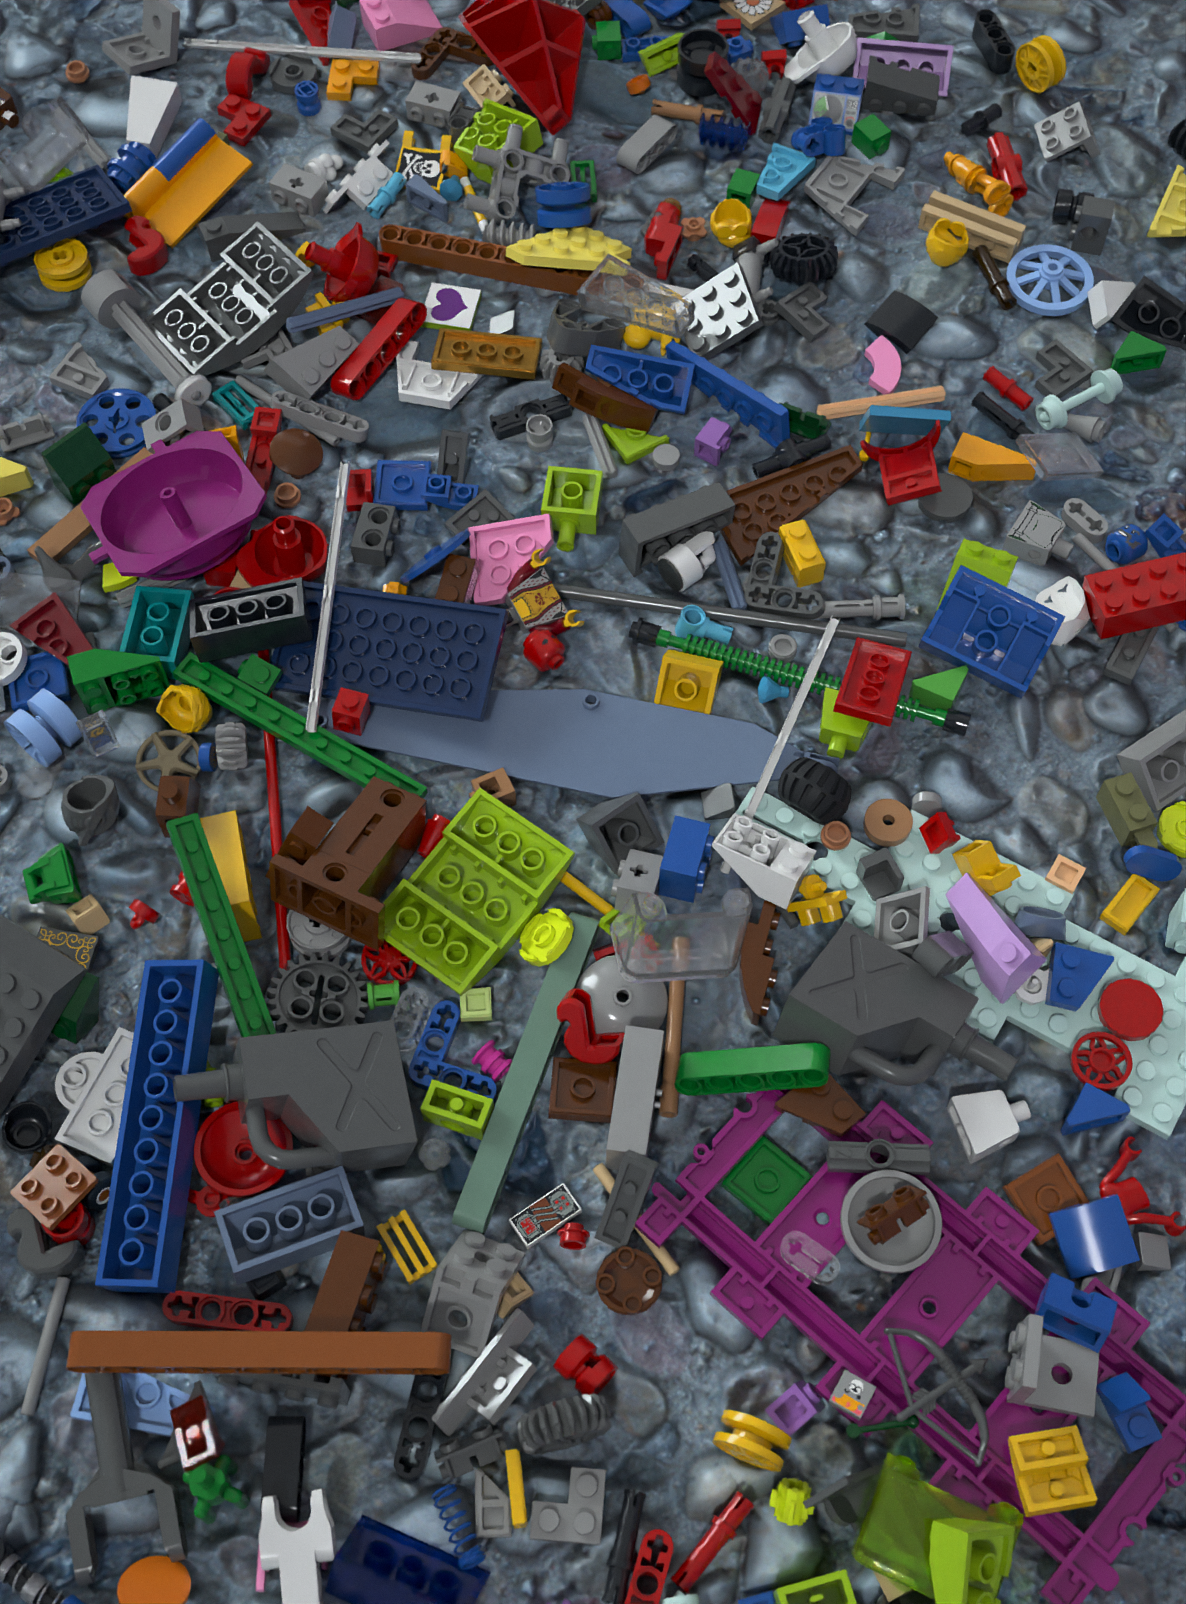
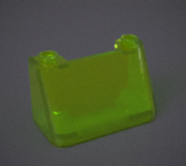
M887 1453L856 1526L852 1555L863 1566L935 1599L929 1562L930 1533L933 1520L957 1517L1015 1526L1014 1551L1024 1523V1515L1019 1513L1018 1509L1006 1502L990 1504L986 1511L921 1481L920 1472L916 1468L915 1462L910 1458ZM1004 1576L1001 1577L996 1598L998 1597L999 1591L1001 1589Z

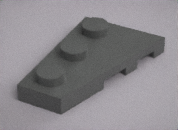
M913 4L911 9L901 10L900 7L891 8V12L880 13L875 10L849 14L848 23L855 29L856 39L858 37L867 38L886 31L899 41L917 42L920 4Z

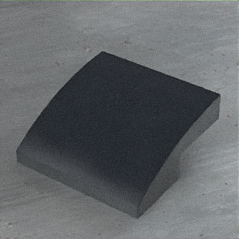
M894 290L864 325L878 338L881 335L885 338L888 337L903 352L908 354L939 317L915 299Z

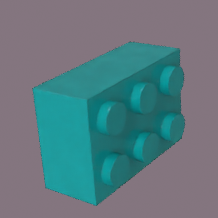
M136 586L119 652L157 656L161 660L167 678L176 680L172 672L187 656L191 642L189 600L195 599L192 590Z

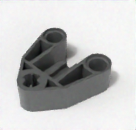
M567 298L558 300L552 311L546 334L548 342L554 351L565 355L588 356L591 345L620 350L626 328L622 321L605 318L586 327V321L577 323L581 305L578 302Z

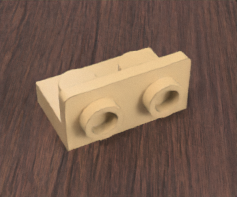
M483 64L463 82V85L482 108V103L486 98L502 105L508 101L513 108L516 106V103L511 98L515 94L506 83L501 86L500 82L503 79L494 68L489 71L485 64Z

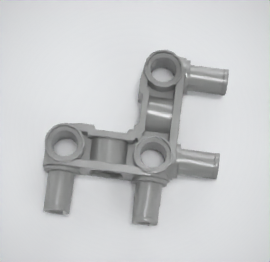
M510 124L508 126L506 143L501 149L494 151L476 145L472 153V160L490 165L494 169L489 199L468 193L465 197L464 209L484 214L490 222L494 218L496 226L500 225L501 220H505V223L508 222L516 213L519 202L517 193L520 181L536 187L542 184L558 182L553 178L552 173L558 176L559 182L569 181L570 171L566 163L569 141L556 139L554 141L552 159L521 150L520 144L523 127L517 124ZM506 159L513 163V168L507 164ZM498 207L505 211L506 216L499 213Z

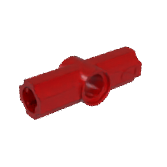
M997 132L987 140V148L992 159V175L994 178L1008 183L1011 186L1009 193L1013 196V201H1018L1026 195L1028 189L1022 175V159L1020 154L1014 153L1009 137L1004 135L1003 132Z

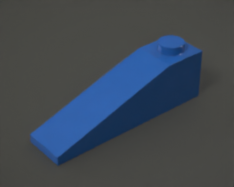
M591 345L585 371L659 410L685 414L693 383L695 364Z

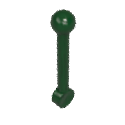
M913 1414L903 1422L896 1420L865 1426H858L852 1423L848 1425L846 1434L849 1438L856 1439L862 1433L905 1426L915 1429L919 1426L920 1420Z

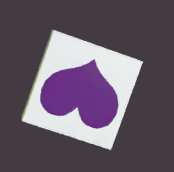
M431 283L425 302L427 317L421 327L437 330L446 328L471 331L482 297L481 290Z

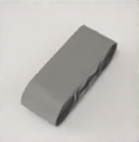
M653 115L621 146L616 162L636 174H641L674 141L678 131L677 125L658 115Z

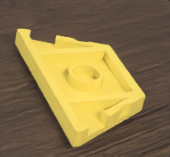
M1181 165L1176 167L1149 228L1147 237L1186 236V175L1183 173L1185 168Z

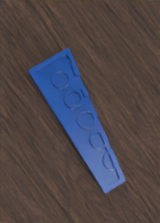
M673 340L665 346L667 359L695 364L692 385L696 386L709 398L713 395L717 397L723 409L727 412L733 410L739 414L740 422L747 427L752 424L760 431L759 436L775 449L782 441L790 438L789 411L782 404L774 402L762 392L749 387L744 381L736 379L724 369L711 364L707 359L693 353L686 346H682Z

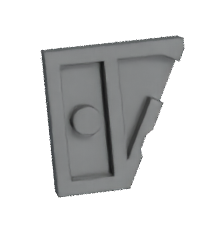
M78 342L75 343L49 376L51 384L87 399H91L93 396L103 392L109 385L107 375L102 369L97 367L93 358L86 354L83 346Z

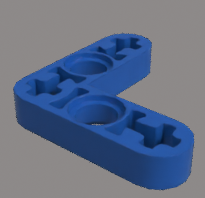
M445 1000L437 1003L432 1009L409 1065L411 1082L414 1086L428 1091L432 1079L435 1080V1077L424 1075L423 1079H419L417 1070H423L424 1066H426L429 1073L438 1076V1071L441 1070L438 1081L443 1083L451 1075L459 1076L462 1079V1084L459 1088L467 1090L468 1080H471V1087L477 1090L487 1086L490 1095L485 1094L484 1096L493 1099V1103H495L497 1100V1088L491 1078L445 1063L461 1018L459 1007L454 1002ZM447 1011H451L453 1019L448 1018L446 1020L444 1032L440 1029L442 1019L439 1014L445 1015ZM439 1037L444 1041V1045L439 1051H430L426 1047L429 1039ZM468 1088V1091L477 1094V1091Z

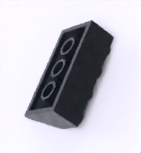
M302 577L189 600L190 640L200 663L313 640L312 621Z

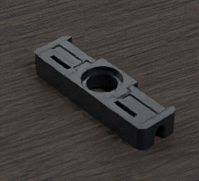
M563 394L542 401L538 398L515 406L513 411L495 417L490 415V426L496 438L503 440L526 432L528 418L524 415L528 412L546 415L552 422L570 417L572 415V406L569 405L570 400Z

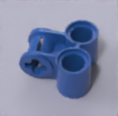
M829 117L814 118L811 120V126L799 128L793 133L791 138L792 146L799 151H803L809 157L823 153L827 156L843 155L845 153V126L833 124V120Z

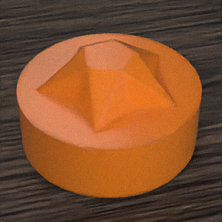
M642 74L629 80L626 87L631 95L643 94L651 85L648 75Z

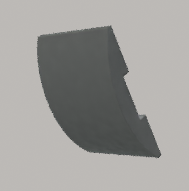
M258 221L219 254L224 262L186 294L180 288L143 320L193 375H208L220 371L256 351L285 324L286 319L296 310L314 275L312 270Z

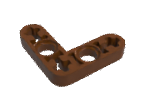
M442 27L432 35L418 52L421 55V62L411 63V72L413 78L417 80L429 79L449 54L480 66L485 64L486 67L494 65V63L471 35L449 27ZM463 45L471 46L470 48L466 49L461 48V46ZM431 52L439 53L437 55H429Z

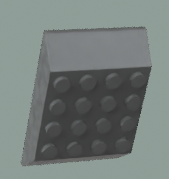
M1 914L0 1116L88 971L85 967Z

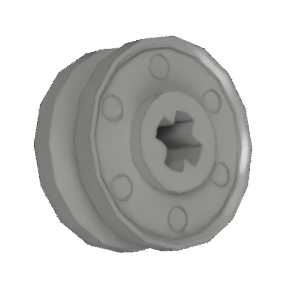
M291 909L287 915L286 927L294 949L304 958L310 959L311 953H315L317 960H321L324 953H327L328 960L341 955L352 941V938Z

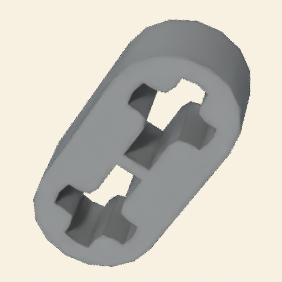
M1071 498L1065 502L1061 513L1062 520L1077 534H1083L1091 543L1101 542L1108 530L1107 521L1081 499Z

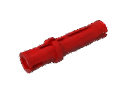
M737 1491L719 1517L715 1515L712 1518V1526L670 1579L688 1594L689 1590L729 1539L733 1540L737 1535L735 1530L755 1506L747 1498L744 1499L743 1495Z

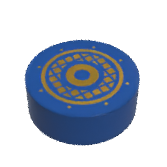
M202 743L199 748L198 763L203 772H215L218 768L216 743Z

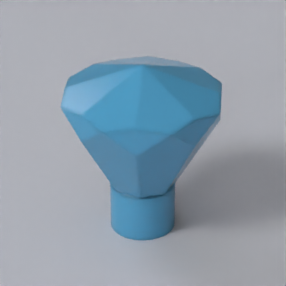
M452 175L450 179H446L440 184V194L447 201H457L463 196V188L457 175Z
M767 676L761 678L758 686V700L760 703H766L777 697L788 698L789 687L780 686Z

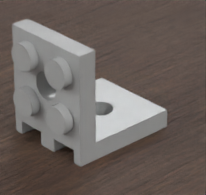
M143 0L142 32L103 41L102 51L129 75H137L140 72L156 70L160 67L177 63L180 10L168 0Z
M464 1229L437 1267L420 1332L448 1333L452 1335L451 1348L478 1359L483 1348L489 1343L501 1298L520 1269L525 1253L515 1249L510 1244L499 1243L486 1238L479 1232ZM459 1310L463 1312L468 1321H459L455 1318L453 1311Z
M1028 1314L1022 1323L1017 1324L1016 1330L1011 1331L1009 1337L1008 1351L1013 1353V1358L1011 1359L1010 1366L1007 1367L1005 1376V1388L1010 1389L1007 1395V1402L1092 1419L1095 1415L1099 1353L1068 1339L1042 1335L1044 1316ZM1061 1366L1069 1373L1068 1384L1061 1385L1053 1380L1051 1375L1053 1367Z

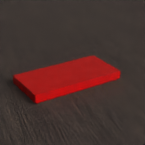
M857 637L833 711L890 727L912 652Z

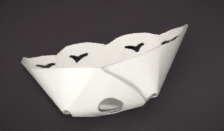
M1070 576L1044 589L1036 597V602L1066 616L1051 645H1066L1090 619L1084 590ZM1066 584L1068 585L1066 588V592H1058V590L1063 589ZM1051 596L1052 603H1044V601L1048 600V597Z

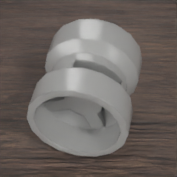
M538 414L531 416L526 422L527 445L535 452H545L553 445V425L551 419L546 415Z

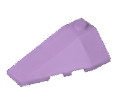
M965 873L945 895L966 945L974 952L971 958L981 981L998 1001L1004 1004L1047 959L969 873Z

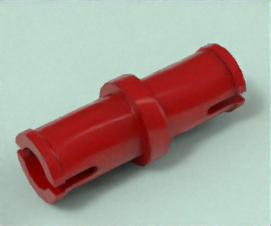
M991 366L982 378L999 391L1000 397L1009 399L1021 411H1025L1034 400L1032 396L1017 386V381L1013 378L1008 379L994 366Z

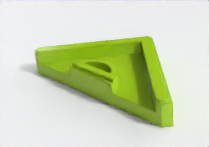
M607 423L602 425L604 435L627 465L652 453L659 445L669 444V437L667 435L658 437L648 435L646 431L626 428V430L612 428Z

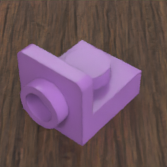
M804 1380L793 1384L765 1409L778 1428L790 1437L825 1408L821 1402L822 1396L814 1390L815 1386L811 1383H806Z

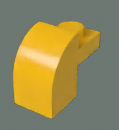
M975 840L952 854L962 876L965 873H969L990 897L997 892L1011 887L1012 881L1021 876L1016 865L1000 862L991 841Z

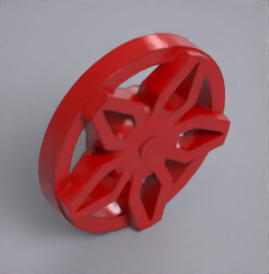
M385 940L383 943L384 949L379 948L378 956L370 953V951L377 950L365 945L361 955V964L364 974L372 983L376 985L393 983L394 980H381L387 973H391V976L399 980L401 986L407 983L417 972L419 965L413 962L411 969L407 973L403 963H408L411 959L402 956V953L396 948L388 947L389 943ZM367 958L376 962L373 964L371 971L367 967ZM380 967V968L382 969V971H380L379 973L375 974L377 968ZM400 968L402 970L403 977L396 972Z
M1091 1032L1082 1036L1074 1045L1070 1056L1072 1070L1083 1085L1087 1082L1102 1091H1110L1120 1087L1128 1079L1132 1071L1133 1061L1128 1047L1121 1039L1107 1032ZM1095 1039L1100 1046L1098 1048H1095ZM1090 1040L1089 1050H1078L1083 1043ZM1104 1040L1110 1041L1118 1048L1107 1049ZM1115 1054H1123L1118 1059H1115L1114 1056ZM1085 1056L1088 1058V1061L1081 1060L1077 1057ZM1125 1060L1126 1069L1124 1075H1122L1119 1067L1116 1065ZM1079 1065L1082 1067L1089 1066V1068L1086 1069L1085 1075L1080 1070ZM1110 1071L1114 1072V1074H1115V1076L1117 1077L1118 1080H1116L1115 1078H1113V1077L1109 1074V1072H1110ZM1091 1072L1097 1074L1093 1081L1089 1079ZM1104 1075L1105 1080L1110 1083L1102 1084L1098 1082L1102 1079Z

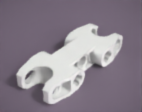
M324 1488L311 1491L310 1519L305 1526L299 1528L291 1527L282 1520L276 1495L263 1498L261 1526L258 1535L261 1567L263 1571L280 1569L282 1604H324L320 1563L337 1559L335 1523L329 1510Z

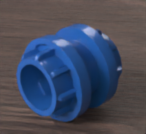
M130 141L129 144H122L117 150L120 159L111 158L107 163V176L122 194H125L157 161L155 155L139 142Z

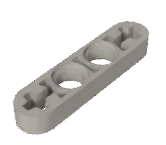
M277 391L271 396L270 408L281 409L282 417L351 442L360 443L367 440L369 424L362 418L287 391Z

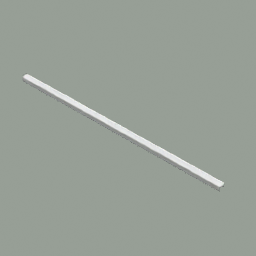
M184 38L186 42L183 44L184 48L244 52V48L250 47L266 51L270 54L287 55L290 53H300L315 57L406 63L421 62L420 53Z
M349 461L348 464L340 462L305 728L310 733L317 731L351 468Z
M832 616L745 811L744 816L751 820L754 818L838 626L839 621L832 618ZM724 860L720 871L729 874L732 867Z

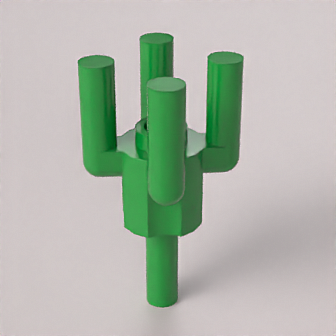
M222 1454L217 1458L214 1467L209 1463L202 1464L195 1470H186L183 1474L184 1482L190 1486L193 1496L199 1499L194 1509V1515L206 1524H212L216 1520V1513L212 1510L213 1506L219 1505L226 1500L233 1503L239 1509H245L250 1502L246 1494L240 1489L231 1486V1479L228 1475L236 1474L238 1464L226 1454Z

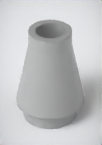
M1069 413L1064 429L1070 430L1090 443L1093 441L1099 443L1104 436L1107 422L1102 421L1101 417Z

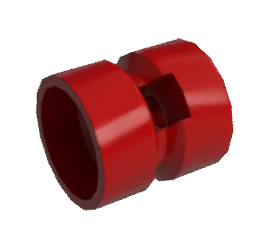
M79 1202L53 1230H48L43 1224L42 1227L58 1245L78 1240L84 1246L94 1235L95 1221L86 1207Z
M584 1334L575 1338L560 1354L553 1365V1368L564 1379L575 1381L574 1388L581 1395H598L618 1370V1366L605 1354H596L597 1346Z

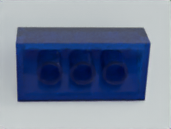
M362 1514L334 1557L325 1592L351 1604H479L491 1572L477 1565L470 1569L462 1570L458 1565L459 1557Z

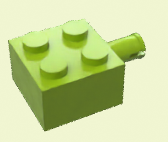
M548 466L541 515L550 514L552 530L559 531L557 548L564 552L572 551L574 549L576 533L596 535L603 493V471Z

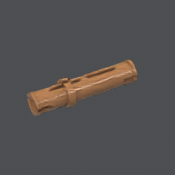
M654 99L652 102L654 106H651V115L695 121V124L701 125V123L719 125L721 127L723 125L722 119H724L725 110L704 108V105L701 104L691 106Z

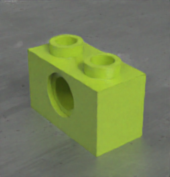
M432 1079L420 1109L424 1121L482 1140L494 1110V1103L491 1098Z

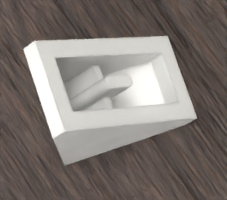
M1102 280L1087 292L1092 323L1096 329L1114 316L1136 287L1133 282Z

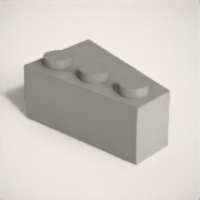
M338 326L271 358L264 372L285 391L311 400L358 347L359 343L341 326Z

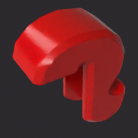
M246 47L244 52L236 51L231 55L227 64L225 79L228 94L233 93L248 100L252 98V76L265 74L269 69L270 57L266 51Z
M130 217L125 223V229L131 233L129 242L137 249L128 255L127 261L131 273L137 276H146L158 271L167 262L169 256L168 249L162 233L152 229L150 221L146 217Z
M579 988L569 990L556 1010L559 1022L566 1020L570 1023L564 1034V1044L569 1054L580 1062L594 1065L612 1061L622 1049L624 1033L596 1034L590 994Z

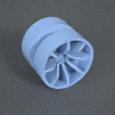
M42 688L27 701L32 715L22 709H18L4 721V725L14 740L42 766L48 767L62 755V750L57 741L71 747L85 732L73 711L54 694Z

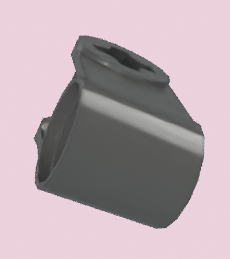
M461 101L456 104L453 113L447 121L448 135L452 136L451 143H453V146L465 128L471 127L474 122L473 116L476 112H481L482 107H469Z

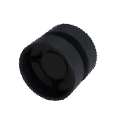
M700 28L691 30L680 38L678 43L677 83L686 93L701 97L718 93L704 71L708 56L715 51L728 62L729 44L721 33L712 29Z

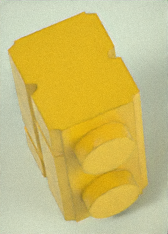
M802 519L780 526L778 535L784 543L783 558L791 575H793L796 586L801 588L822 581L826 562L806 521Z

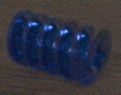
M702 113L698 129L700 145H705L709 141V146L714 147L718 141L720 149H724L727 144L728 150L733 151L737 145L738 152L742 153L748 144L751 122L744 128L743 120H740L738 125L734 126L733 118H730L728 124H725L724 116H721L718 123H716L713 114L706 121L705 113Z

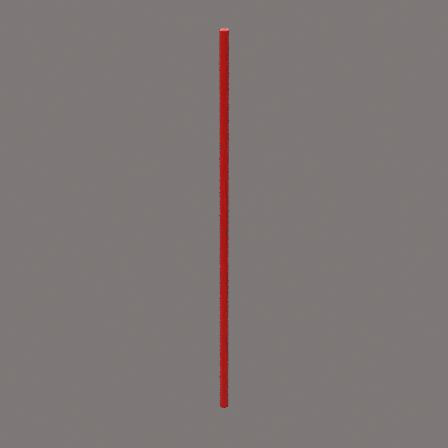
M253 529L250 531V541L252 540L254 533L257 532L258 529ZM269 649L258 651V657L270 663ZM263 730L271 853L273 858L283 844L275 736ZM275 902L279 968L287 970V961H291L290 937L286 927L288 908Z

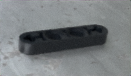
M448 1374L436 1375L441 1376L440 1380L431 1376L414 1375L394 1457L395 1470L406 1481L419 1479L426 1470L436 1429V1424L432 1421V1417L442 1403ZM424 1384L434 1385L437 1389L435 1399L429 1403L420 1401L417 1396L419 1388ZM422 1418L428 1422V1431L423 1437L415 1438L409 1433V1426L413 1420ZM406 1441L414 1445H425L423 1451L416 1448L415 1460L420 1464L418 1468L413 1467L410 1473H406L405 1466L401 1464L402 1459L408 1460L411 1452L410 1446L404 1447Z

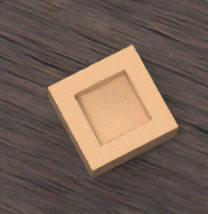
M1059 854L1045 880L1073 894L1086 868Z

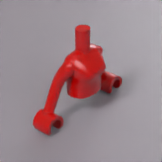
M1129 1136L1119 1148L1121 1157L1099 1184L1101 1198L1118 1194L1128 1225L1143 1223L1164 1225L1169 1235L1174 1237L1180 1236L1186 1230V1225L1181 1227L1174 1222L1181 1215L1180 1212L1175 1211L1170 1216L1145 1212L1137 1213L1150 1207L1149 1198L1140 1182L1135 1177L1115 1182L1129 1162L1137 1159L1142 1153V1149L1133 1151L1129 1148V1145L1135 1141L1133 1136Z

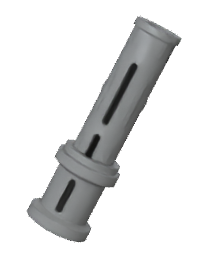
M899 594L898 597L881 598L880 595H875L869 600L824 601L826 605L825 611L819 617V619L831 618V616L832 618L872 616L875 620H880L881 617H899V619H904L905 597L904 594Z

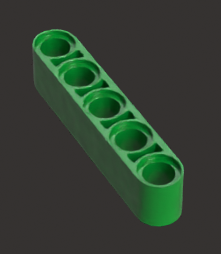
M803 1043L684 1053L678 1061L674 1086L678 1092L687 1096L820 1087L828 1081L831 1051L827 1046L820 1043Z

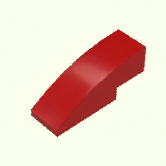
M765 198L755 219L751 236L754 235L762 244L768 240L780 239L791 201L781 199L775 201Z

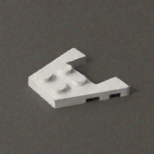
M409 340L396 356L399 401L451 409L484 375L431 369L430 362L415 360L419 352V342Z

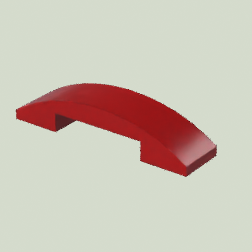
M255 407L250 427L252 438L245 465L267 495L275 464L269 458L270 443L275 435L281 432L282 410Z

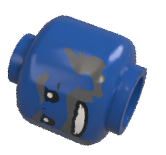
M1127 524L1112 531L1107 536L1105 551L1109 559L1121 565L1129 564L1141 558L1148 549L1146 533L1133 524Z

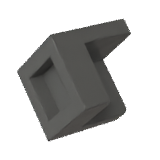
M887 847L859 859L856 873L873 901L901 890L904 876Z

